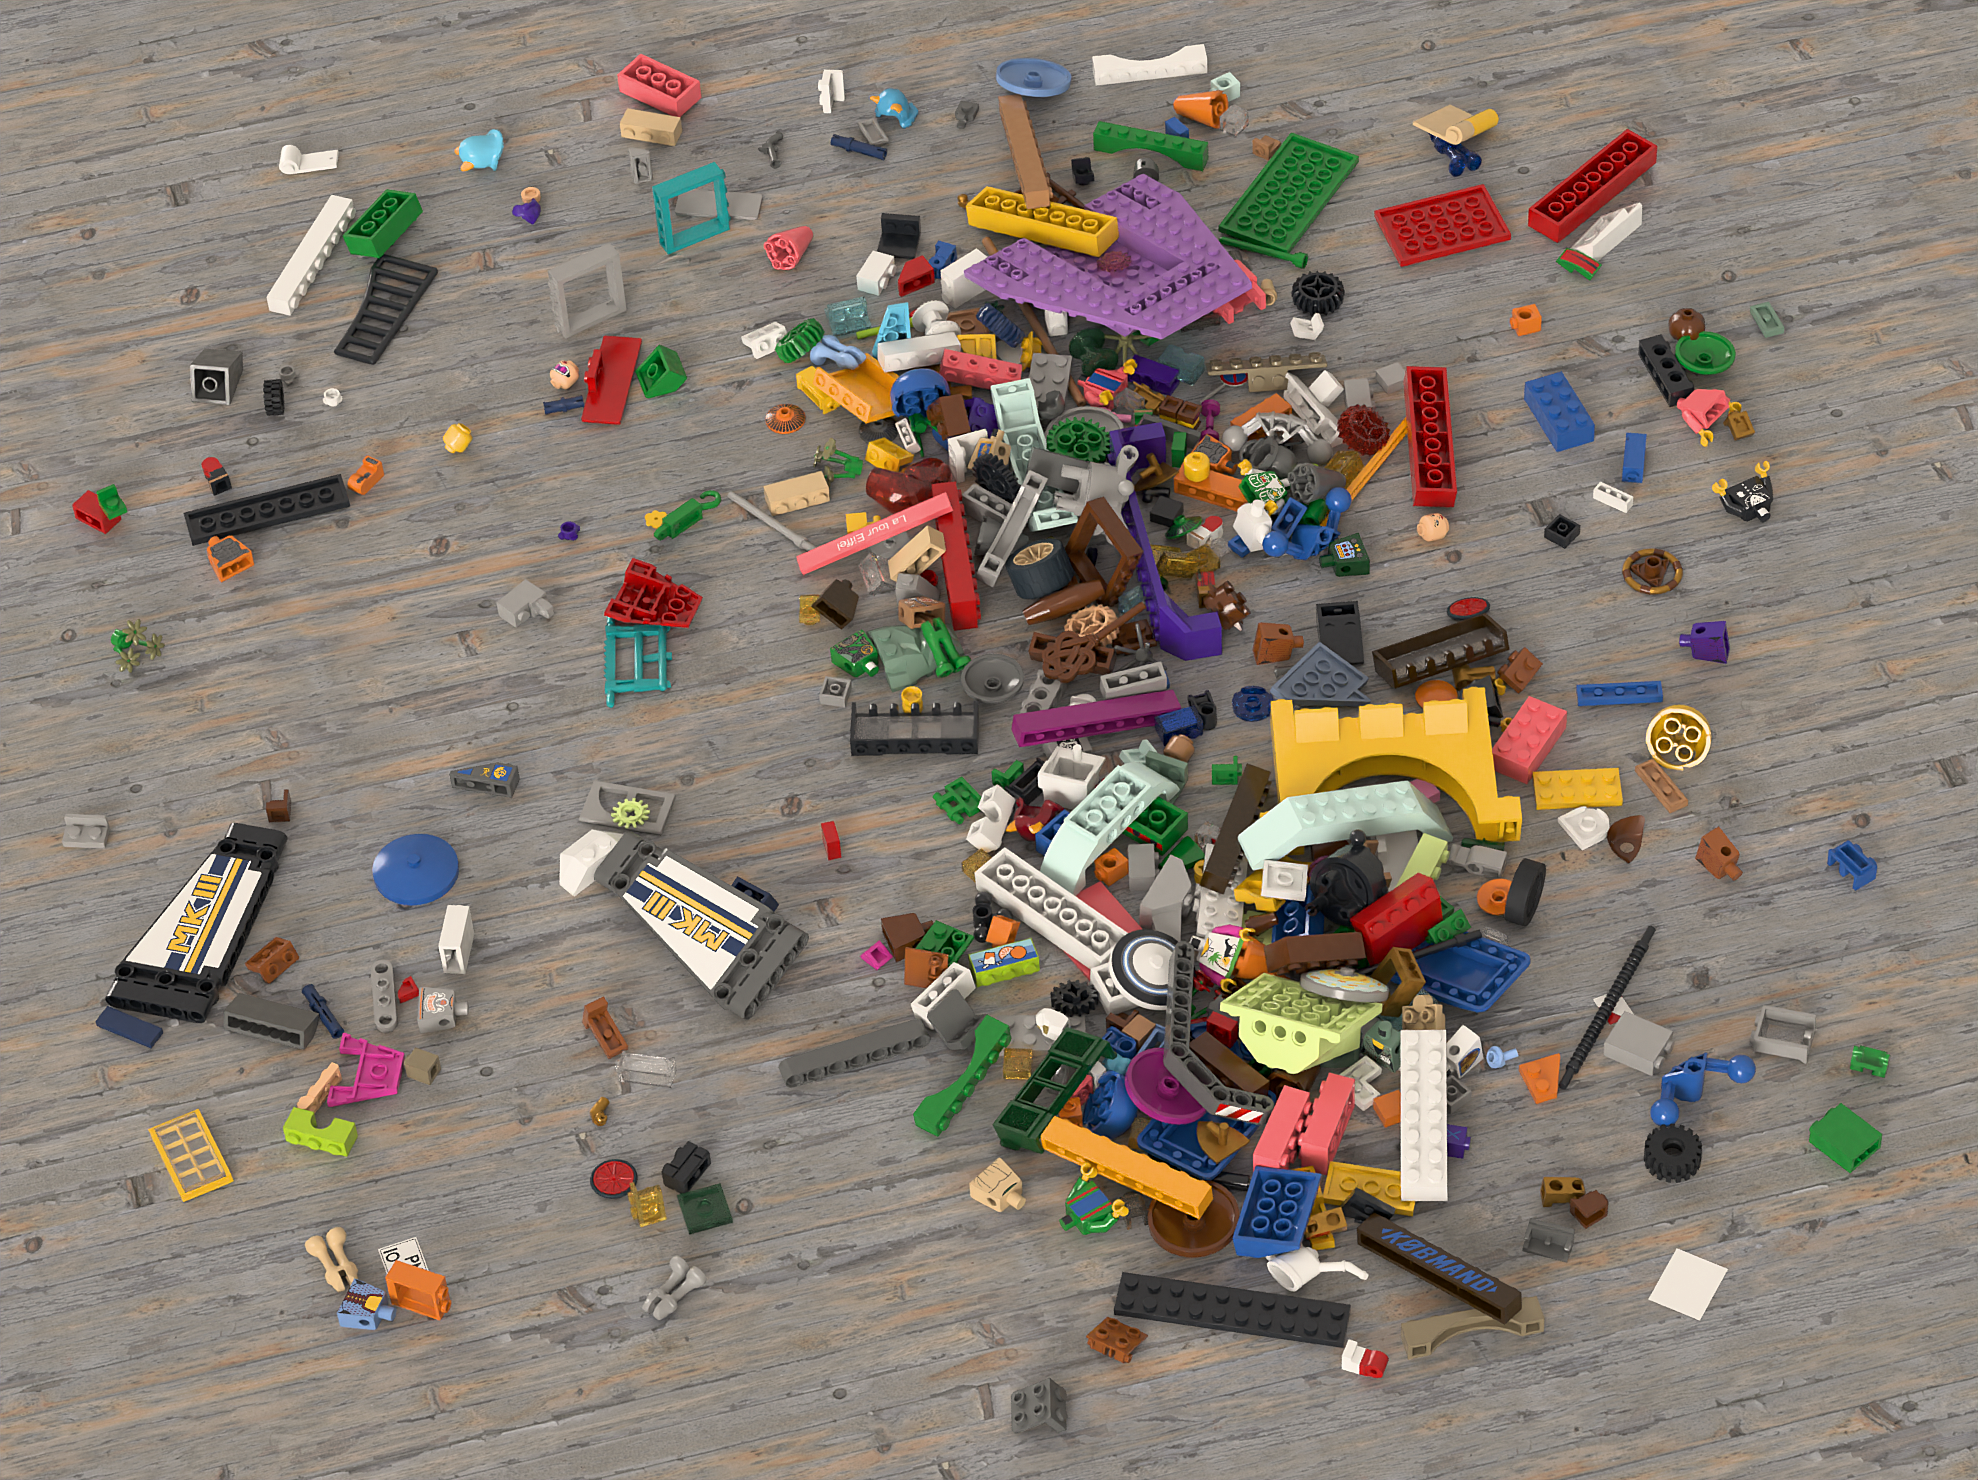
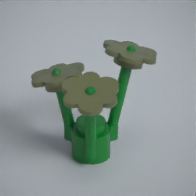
M833 438L826 442L824 451H820L821 445L817 447L813 467H816L817 462L821 463L822 460L844 465V471H847V473L833 474L830 467L824 466L823 475L829 488L835 478L855 479V475L860 476L863 467V460H860L859 457L837 450L836 440ZM835 453L847 459L841 460L829 456H832Z

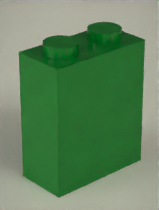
M1842 1103L1835 1108H1830L1820 1121H1815L1809 1129V1142L1849 1173L1854 1171L1881 1148L1882 1133Z

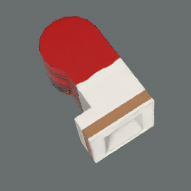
M1218 516L1207 517L1204 524L1186 534L1187 545L1200 553H1204L1223 536L1222 519Z

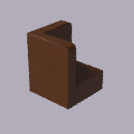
M284 789L283 800L266 802V813L269 823L290 822L291 798L289 789Z
M1135 1009L1130 1015L1121 1012L1118 1016L1110 1013L1106 1017V1032L1110 1026L1122 1032V1029L1139 1014V1011Z

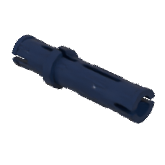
M833 134L831 138V146L846 149L847 152L853 151L881 160H885L887 156L886 148L854 140L855 138L853 137L847 138Z
M313 984L306 985L302 989V994L310 1003V1009L313 1012L319 1013V1018L333 1039L340 1038L344 1033V1029L326 1005V999L319 995Z

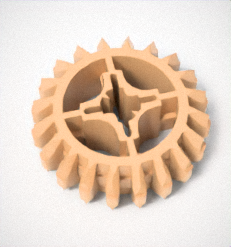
M1093 604L1089 608L1085 606V609L1078 610L1077 614H1071L1072 618L1067 619L1064 631L1076 632L1080 637L1092 633L1096 634L1116 620L1117 616L1113 610L1109 609L1108 606L1103 607L1102 604L1097 607ZM1119 628L1100 640L1098 646L1106 647L1107 644H1112V640L1117 639L1116 634L1120 632Z

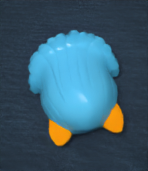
M492 129L486 135L471 136L463 140L460 146L454 150L463 161L461 171L491 167L493 171H496L498 160L504 148L502 133L497 129Z

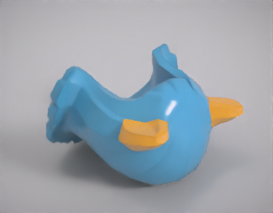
M888 88L878 96L870 97L876 103V117H881V115L896 116L900 126L904 129L910 127L918 115V109L915 105L908 103L905 95L898 89Z

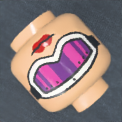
M562 360L550 371L552 379L550 382L557 389H569L579 379V369L572 361Z

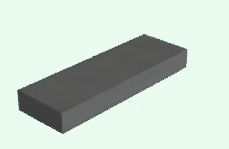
M1144 413L1137 425L1161 422L1166 440L1173 442L1174 432H1186L1187 447L1191 449L1194 448L1201 435L1200 431Z

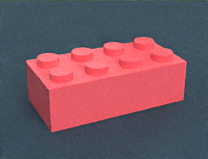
M643 54L638 55L617 74L620 92L671 116L681 117L701 99L699 80Z
M1529 696L1492 748L1494 771L1528 784L1533 772L1538 770L1566 729L1567 711Z
M1330 1072L1326 1081L1323 1080L1321 1083L1320 1097H1316L1312 1108L1314 1112L1312 1115H1308L1305 1126L1307 1128L1306 1132L1301 1133L1298 1143L1301 1146L1298 1156L1301 1159V1168L1313 1166L1315 1173L1326 1176L1330 1161H1333L1355 1107V1079Z
M1284 1085L1253 1153V1172L1255 1166L1290 1170V1163L1294 1164L1297 1157L1296 1150L1300 1146L1298 1145L1300 1135L1307 1129L1305 1127L1306 1120L1312 1111L1313 1103L1310 1102V1092Z

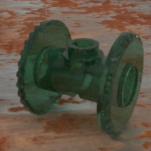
M1088 327L1077 332L1069 342L1068 348L1072 357L1081 359L1083 362L1082 373L1089 377L1098 368L1114 370L1118 363V355L1115 350L1102 348L1105 342V335L1102 330L1096 327Z

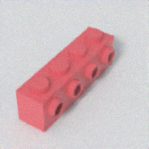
M944 349L939 373L946 381L991 390L992 385L1021 380L1022 365Z

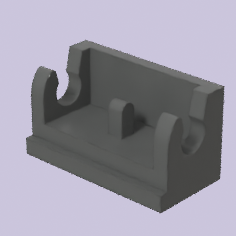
M1530 1218L1524 1236L1525 1241L1522 1251L1567 1263L1574 1244L1575 1229Z

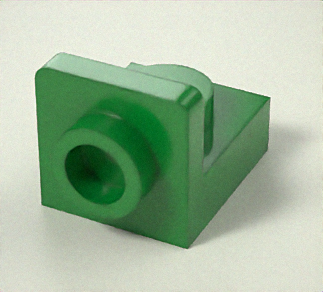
M115 484L96 492L99 505L109 520L128 512L126 505L118 495Z
M1233 756V764H1212V785H1238V776H1242V763H1238V756Z

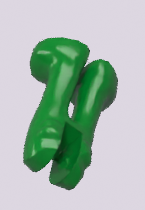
M940 617L932 620L933 627L929 621L921 624V629L937 665L936 675L938 678H944L953 672L957 673L963 670L971 661V658L969 656H960L945 623ZM940 643H941V644L943 645V647H944V650H945V652H946V654H947V657H948V659H949V662H948V660L946 659V657H945V655H944V653H943V651H942V649H941Z

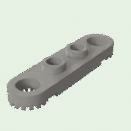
M378 960L371 966L374 1020L379 1032L389 1033V1031L392 1032L393 1029H396L398 1023L393 967L387 960ZM382 967L388 969L385 973L376 972L380 968L382 969ZM386 1018L388 1020H392L389 1024L386 1025L380 1023L384 1021V1019L386 1020Z

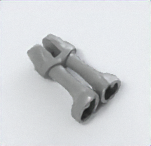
M678 1255L673 1256L670 1260V1267L672 1269L670 1278L658 1289H652L642 1306L645 1312L653 1313V1316L658 1320L667 1317L678 1307L677 1302L685 1294L694 1288L701 1287L707 1280L705 1274L698 1267L692 1266L689 1269L686 1261ZM685 1280L671 1295L669 1294L681 1281Z

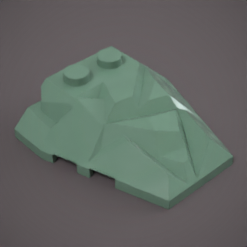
M951 623L945 624L960 656H964L963 648ZM894 625L866 631V635L877 649L883 662L885 678L892 693L916 685L917 680L924 675L927 678L933 675V670L937 667L932 651L922 634L921 627L911 629L906 625ZM940 643L941 649H942V651H943V653H944L946 659H947L948 662H949V659H948L947 654H946V652H945V650H944V647H943V645Z

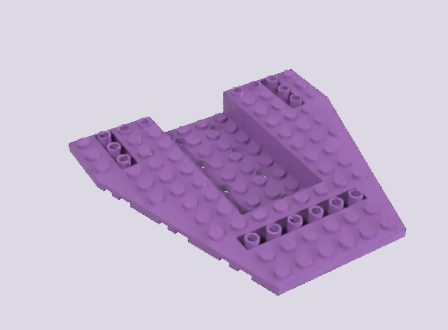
M1145 174L1138 175L1136 178L1123 183L1114 190L1108 191L1101 197L1084 205L1085 210L1117 217L1119 238L1100 257L1052 245L1041 248L1023 238L964 270L965 278L1001 299L1009 300L1010 297L1016 299L1017 303H1033L1036 308L1060 314L1062 311H1065L1072 317L1084 316L1087 318V321L1103 324L1124 337L1139 330L1142 335L1163 339L1252 289L1250 279L1183 196Z

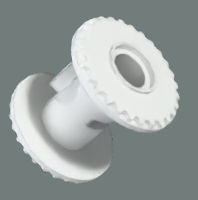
M928 301L920 305L913 314L912 324L917 331L925 332V336L954 332L956 336L961 335V329L956 322L946 321L949 310L946 304L941 301Z

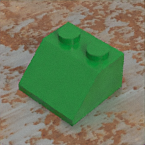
M660 344L635 370L644 395L648 399L675 392L687 379L678 353Z

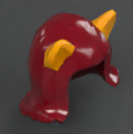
M1020 797L1016 801V805L1019 808L1014 814V821L1007 826L1006 832L1017 831L1026 841H1036L1035 834L1065 808L1051 800H1045L1042 807L1028 806L1024 804L1023 799Z

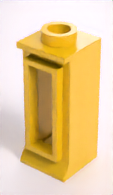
M810 366L796 374L797 388L801 389L821 410L823 409V414L825 415L840 407V404L813 385L816 369Z

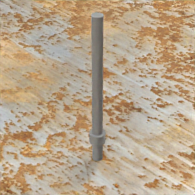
M730 491L728 493L729 499L792 540L800 549L810 551L817 548L809 543L806 537L796 534L735 492Z

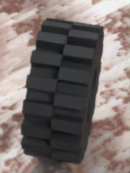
M1664 1124L1660 1126V1130L1655 1128L1652 1134H1648L1647 1140H1645L1644 1162L1646 1169L1650 1168L1649 1173L1652 1176L1657 1174L1658 1180L1666 1178V1182L1671 1183V1179H1675L1676 1183H1680L1681 1178L1687 1181L1690 1179V1174L1694 1176L1697 1173L1701 1164L1702 1143L1699 1141L1697 1134L1693 1135L1692 1129L1689 1128L1686 1131L1684 1130V1125L1676 1128L1675 1124H1670V1127L1666 1128ZM1675 1148L1682 1153L1672 1156L1665 1153L1664 1150Z

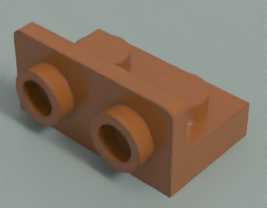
M275 937L246 961L245 965L248 970L260 973L265 983L269 984L296 962L299 956L291 941Z

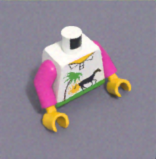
M1228 924L1215 927L1212 931H1207L1204 939L1194 935L1190 939L1189 943L1194 947V950L1199 951L1197 961L1200 962L1199 968L1211 978V982L1220 986L1227 993H1232L1227 989L1229 983L1237 985L1235 981L1230 979L1243 942L1253 941V939H1249L1247 936L1249 931L1255 932L1253 928H1242Z

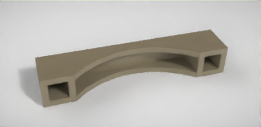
M1537 1296L1523 1297L1522 1309L1505 1325L1474 1308L1401 1323V1339L1407 1358L1413 1359L1431 1355L1446 1340L1471 1330L1496 1329L1519 1336L1544 1332L1545 1318Z

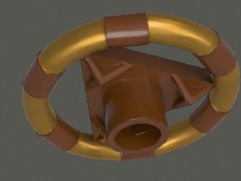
M1648 548L1636 551L1628 556L1623 564L1622 574L1625 582L1634 590L1644 594L1657 595L1669 592L1678 586L1683 576V568L1680 561L1671 553L1661 549ZM1649 556L1645 559V563L1633 564L1638 559ZM1670 562L1673 565L1675 576L1667 584L1661 586ZM1630 571H1632L1634 574H1636L1650 586L1641 585L1637 583L1632 578Z

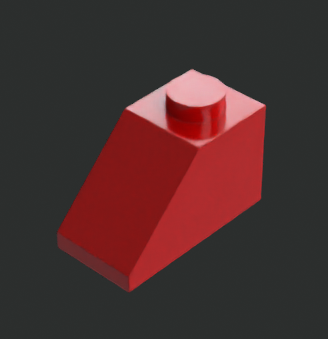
M923 255L905 262L898 279L900 297L935 283L934 268Z

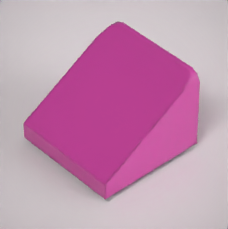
M880 940L860 956L876 970L893 958L892 954Z

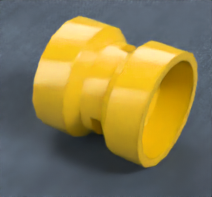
M915 686L906 687L901 693L903 712L911 713V704L918 703L921 713L923 710L922 691Z

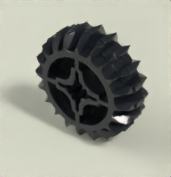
M1318 270L1316 273L1309 271L1308 275L1302 274V277H1298L1296 282L1293 283L1291 297L1297 309L1302 310L1303 314L1309 312L1311 316L1315 313L1325 314L1326 316L1328 312L1334 313V310L1339 309L1340 305L1343 304L1345 290L1339 277H1334L1333 273L1326 274V271L1319 273Z

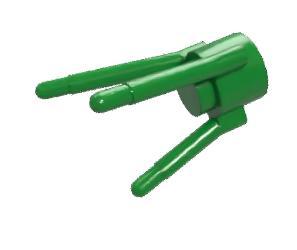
M916 413L909 416L911 431L915 433L921 447L919 451L920 456L924 457L920 433L926 431L927 425L937 433L938 430L937 426L931 425V421L927 417L925 418L921 413Z

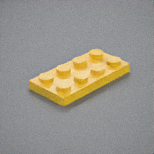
M1619 768L1533 772L1536 810L1623 805Z
M1330 1161L1323 1192L1324 1203L1340 1206L1357 1187L1396 1208L1394 1214L1413 1217L1416 1201H1401L1400 1171Z

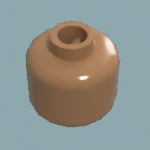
M1182 734L1172 736L1163 749V754L1188 763L1195 751L1193 741Z

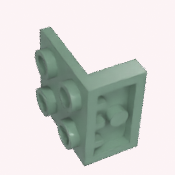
M1149 750L1145 756L1146 766L1177 784L1180 788V791L1169 801V803L1174 805L1188 781V763Z

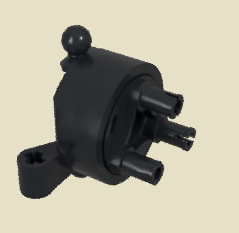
M1360 829L1353 830L1350 833L1349 840L1351 844L1338 849L1320 861L1313 869L1310 878V890L1313 893L1314 900L1305 906L1306 911L1311 909L1308 915L1315 916L1321 911L1326 918L1338 925L1353 926L1350 918L1389 893L1383 864L1371 853L1370 848L1364 846L1366 834Z

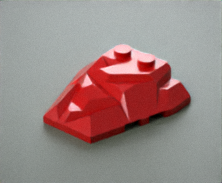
M632 558L625 571L624 583L615 599L611 598L604 616L629 623L689 628L703 597L683 584L676 585L668 574L665 577L656 572L657 567Z

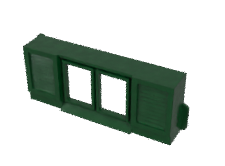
M1066 1027L1015 1098L1010 1100L992 1124L1000 1139V1145L1015 1151L1022 1147L1043 1154L1044 1149L1039 1139L1053 1117L1058 1115L1100 1057L1112 1060L1117 1057V1053L1113 1051L1109 1041ZM1062 1064L1077 1069L1066 1085L1051 1081V1078ZM1044 1087L1060 1092L1048 1108L1033 1103Z

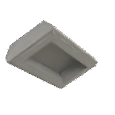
M875 117L857 122L869 144L879 147L889 142L888 137Z

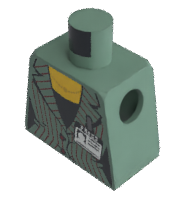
M1377 1021L1365 1034L1360 1053L1365 1056L1367 1055L1373 1061L1395 1073L1401 1067V1033L1392 1028L1389 1021Z

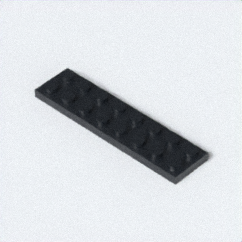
M337 474L184 512V517L192 546L209 542L214 536L223 539L227 536H235L350 507V502L342 476Z

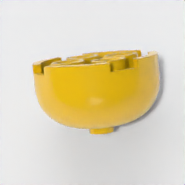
M1671 705L1660 710L1651 720L1646 734V744L1652 758L1658 764L1669 769L1684 770L1683 767L1698 765L1706 757L1711 745V728L1704 715L1695 708L1687 705ZM1681 728L1684 729V733H1679ZM1675 746L1677 747L1676 757L1680 761L1690 760L1694 750L1696 755L1692 761L1686 764L1674 765L1665 761L1661 757L1660 752L1668 753ZM1686 747L1690 750V753L1685 755L1680 751V748Z

